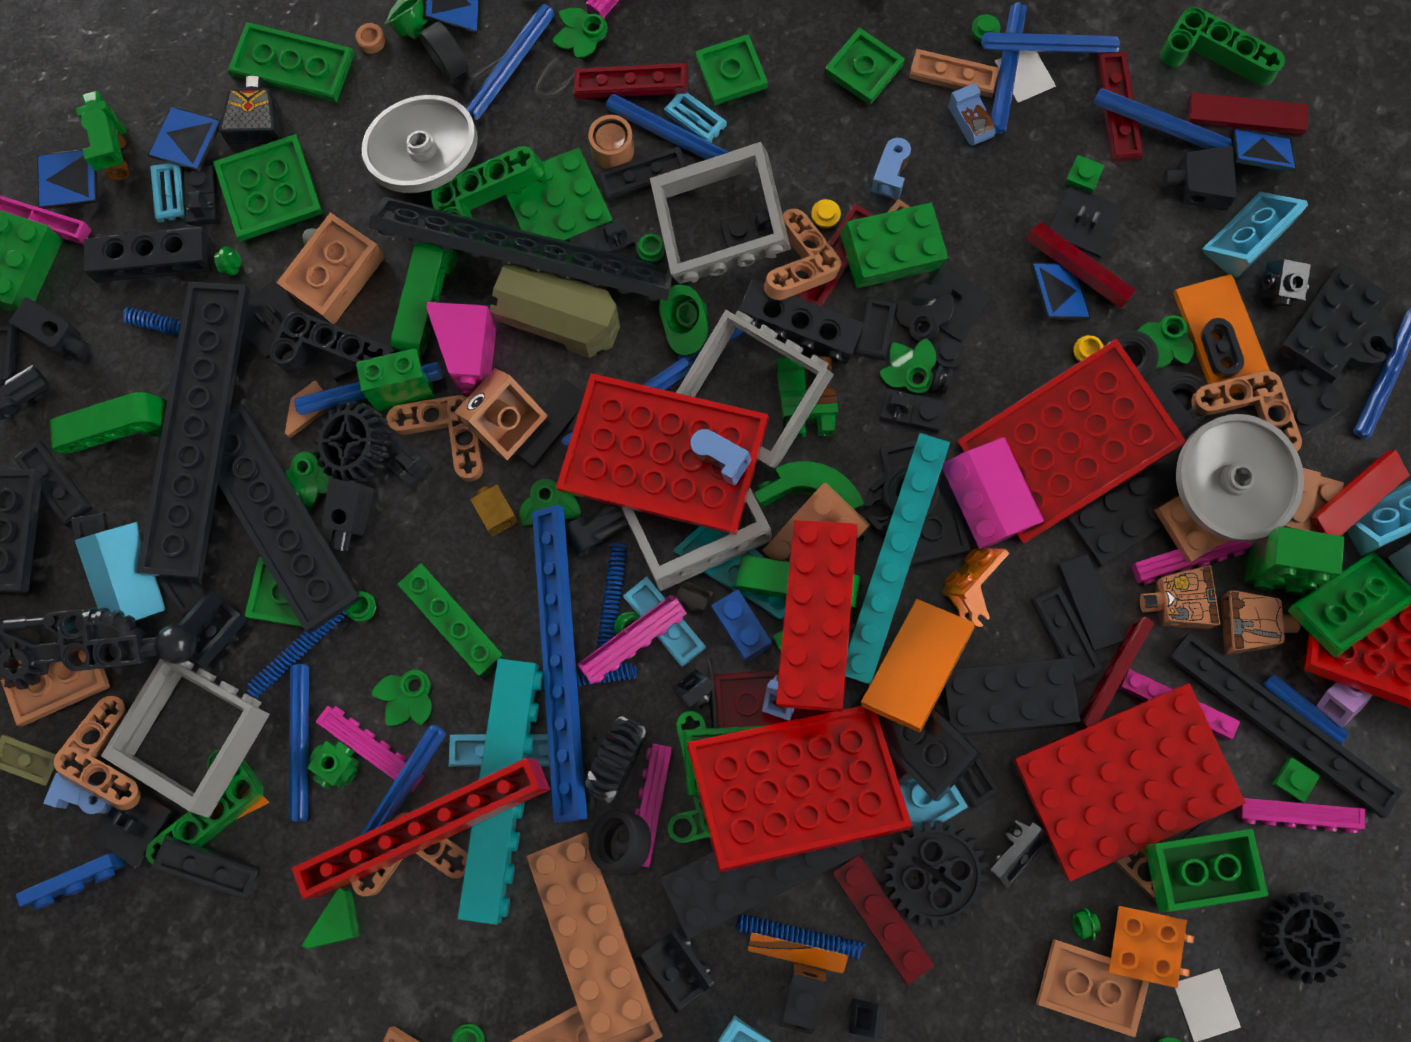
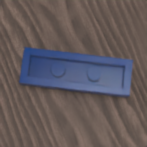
M106 854L17 893L16 898L19 907L33 906L34 910L41 909L53 904V898L64 893L65 896H70L84 890L83 884L95 880V883L108 880L115 876V870L124 867L123 860L115 854Z

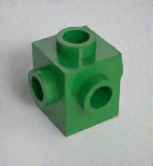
M326 741L324 745H318L309 758L311 763L307 768L315 773L312 779L328 789L332 785L343 788L356 775V768L360 761L352 756L354 750L341 741H338L337 744ZM334 760L333 767L331 769H326L330 762Z

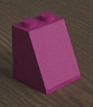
M427 302L426 308L448 372L459 393L468 397L492 372L496 325L488 306Z

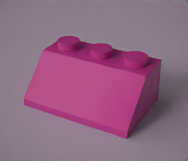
M1005 437L966 451L943 463L942 469L979 549L990 547L1044 522Z

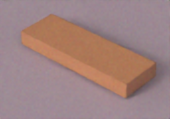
M916 49L909 79L955 90L976 83L981 96L992 98L1000 68Z

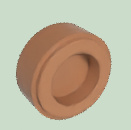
M366 23L356 31L355 38L363 52L369 54L377 53L384 47L386 42L385 35L377 24Z

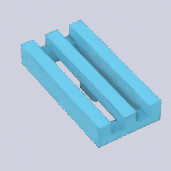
M689 93L677 94L664 108L666 116L685 130L712 143L714 137L716 138L719 135V131L721 129L724 130L727 126V121ZM682 100L685 103H687L697 112H699L712 123H714L715 126L712 127L710 124H708L706 121L700 118L698 114L682 105L680 101Z
M171 163L150 166L155 219L159 223L164 222V219L167 218L170 221L176 220V217L185 219L186 205L183 167ZM171 170H174L177 209H175ZM164 171L166 211H163L160 172Z

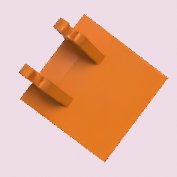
M975 548L965 557L964 561L966 563L945 579V586L939 592L942 596L950 599L957 610V616L968 620L965 617V614L968 613L970 621L974 622L975 626L983 627V624L978 619V615H981L986 620L990 619L981 584L1008 556L1009 552L1006 549Z
M1119 906L1109 973L1178 988L1179 975L1189 977L1190 971L1181 968L1184 941L1188 943L1194 942V936L1185 934L1187 920Z

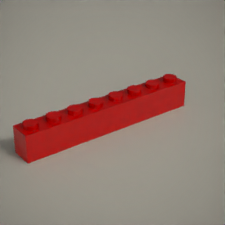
M524 758L293 867L292 871L302 899L320 898L338 888H342L549 791L550 788L539 760Z

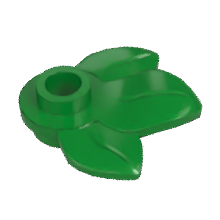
M582 8L561 10L559 15L566 27L553 38V43L564 50L573 49L576 58L587 57L595 51L597 42L604 39L607 35V23L600 15L588 14ZM592 28L598 29L596 31H589Z
M1167 316L1159 323L1148 322L1138 330L1151 337L1157 346L1159 359L1156 369L1164 368L1173 359L1182 364H1188L1194 353V345L1187 337V323L1180 316ZM1174 328L1177 334H1170L1167 329Z
M925 338L916 346L915 350L903 344L892 343L889 355L892 366H888L880 371V375L885 383L893 388L906 387L910 392L916 394L929 390L933 384V373L931 370L937 361L932 343ZM916 375H921L924 377V381L916 384L913 382V378Z
M300 452L293 457L290 469L285 473L310 512L317 501L319 493L327 494L329 478H332V476L329 477L323 473L324 467L321 468L317 465L319 459L316 455L310 452ZM304 461L308 465L305 472L301 470V465Z
M547 478L540 479L533 484L530 490V497L521 505V523L523 526L532 525V512L553 505L564 507L565 519H578L581 517L579 503L574 495L559 492L556 489L557 483ZM543 488H548L551 492V496L547 500L540 497V491Z
M410 670L402 677L389 675L383 678L372 691L374 697L387 701L385 720L388 726L401 725L410 718L416 723L423 725L432 711V703L428 696L431 682L429 677L420 670ZM418 680L421 686L418 691L413 692L410 688L411 683Z

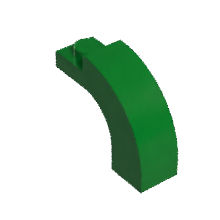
M809 461L791 462L776 467L774 472L776 481L767 480L756 487L757 491L753 494L760 508L763 509L792 494L801 493L812 496L823 483H827L858 513L863 510L865 504L855 486L843 474L824 464Z

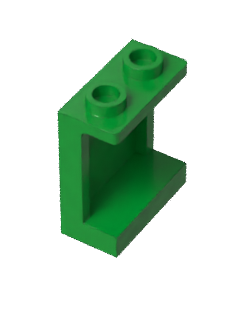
M416 349L356 363L361 391L374 409L380 413L387 412L397 405L436 399L433 382H430L424 373Z

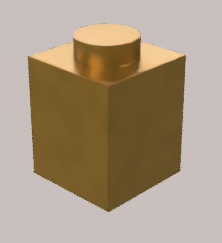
M497 484L493 487L488 485L479 489L475 493V497L470 499L492 537L518 523Z

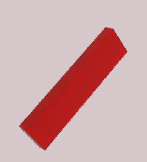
M1389 450L1313 514L1310 520L1316 531L1341 536L1410 475L1397 451Z

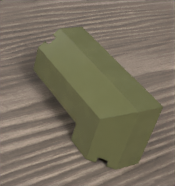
M519 264L504 265L502 267L492 294L493 297L498 298L497 306L493 304L490 306V313L494 321L562 343L567 351L587 358L597 355L596 353L603 349L606 351L612 348L620 329L616 304L607 290L575 279H562L555 273L547 271L533 272L527 269L526 266Z

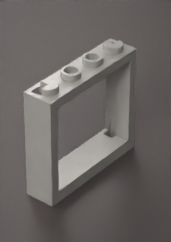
M761 142L650 178L670 273L679 284L689 281L695 283L699 278L708 275H722L727 269L737 266L747 267L754 264L756 260L765 257L776 258V254L791 250L769 156ZM758 168L774 234L681 263L666 198Z
M725 310L676 393L692 397L696 396L736 328L816 374V378L773 449L770 451L761 445L758 459L776 468L779 466L834 374L826 369L829 363L814 354L811 359L802 355L803 348L790 340H787L785 344L775 339L778 333L762 324L761 328L758 329L751 325L753 319L740 311H737L734 315Z
M749 489L746 505L755 523L738 530L737 535L729 534L659 566L634 511L621 507L659 591L773 541L771 528L751 489Z
M160 658L101 757L188 811L209 818L270 714L259 708L262 703L247 694H244L242 698L237 696L236 694L239 689L224 681H221L219 685L214 683L216 676L201 668L197 672L193 671L192 668L195 664L187 660L181 664H169ZM181 677L188 679L243 711L195 793L134 756Z

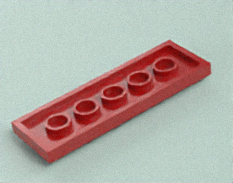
M794 520L776 699L777 707L843 712L858 531L857 524Z

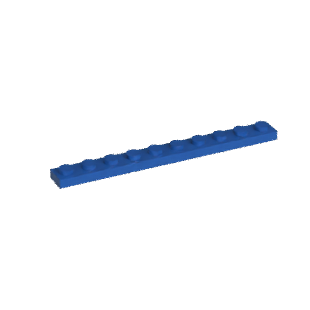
M553 505L532 512L553 818L554 823H566L587 819L564 507Z

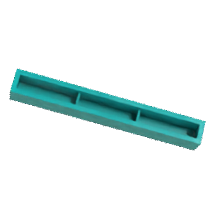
M922 433L918 436L849 644L846 677L869 685L872 682L950 442Z
M498 658L479 780L526 758L527 754L532 753L534 735H530L531 722L537 721L539 703H534L536 690L541 691L543 684V672L539 671L540 666L536 663ZM525 802L472 826L458 913L459 920L497 925L502 922V917H507L510 898L505 897L507 884H512L515 872V865L510 864L512 851H517L520 832L515 831L517 818L522 819Z

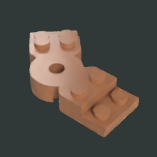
M1303 468L1304 489L1302 499L1296 513L1284 527L1317 532L1310 517L1343 489L1344 482L1322 477L1320 472ZM1179 495L1154 510L1188 563L1229 541L1209 533L1198 525L1185 509Z

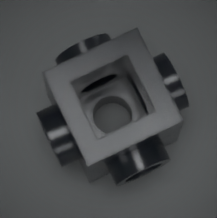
M1287 259L1267 262L1266 272L1262 279V298L1273 299V304L1278 306H1292L1294 301L1305 300L1309 289L1308 279L1311 264Z

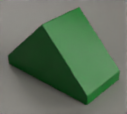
M338 888L303 942V947L306 949L317 948L360 937L353 894L350 889Z

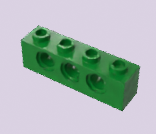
M422 564L418 565L398 583L399 587L484 681L496 671L498 658L508 660Z

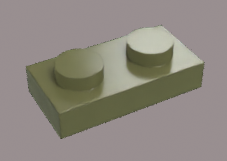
M2 735L0 738V769L41 785L51 786L53 778L57 773L53 765L56 754L10 736Z

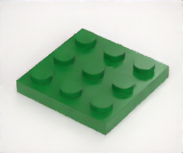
M296 134L213 161L235 234L240 242L323 214L300 141Z
M580 147L544 161L545 171L539 180L506 194L522 231L570 242L569 238L613 221Z

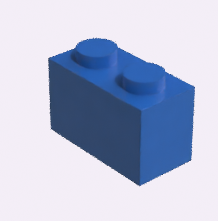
M738 589L711 605L713 615L744 664L771 648L772 642Z

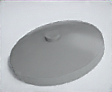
M420 95L391 105L373 120L362 141V157L370 175L381 186L402 193L424 192L448 183L467 167L476 151L478 137L470 113L459 102L440 95Z
M1233 414L1216 418L1202 425L1188 438L1178 458L1176 482L1179 496L1185 509L1198 525L1217 537L1243 542L1269 536L1272 530L1278 526L1284 527L1291 520L1302 499L1304 473L1300 457L1294 445L1281 430L1261 418L1251 415Z

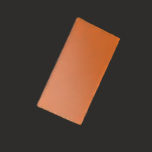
M1232 274L1182 287L1173 292L1181 316L1187 323L1188 334L1194 345V350L1207 384L1262 371H1270ZM1214 318H1222L1232 324L1244 357L1243 368L1232 378H1221L1213 373L1201 341L1203 327ZM1211 333L1215 340H1220L1218 334ZM1222 360V366L1229 368V364ZM1263 381L1258 387L1252 388V390L1263 388L1270 384H1265ZM1232 386L1229 388L1230 396L1244 393L1240 387ZM1219 394L1217 397H1214V401L1216 399H1220L1221 394Z
M916 599L861 701V707L920 733L975 628V623Z

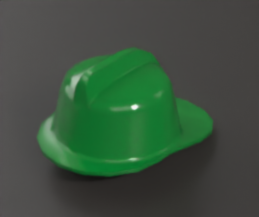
M398 0L390 10L388 18L383 25H389L401 37L409 35L412 39L416 40L420 36V32L424 30V25L428 22V19L423 18L424 1Z
M681 284L672 286L668 300L661 299L659 307L667 341L671 349L677 354L692 355L699 351L707 340L709 332L707 307L703 300L700 299L698 293L690 286Z

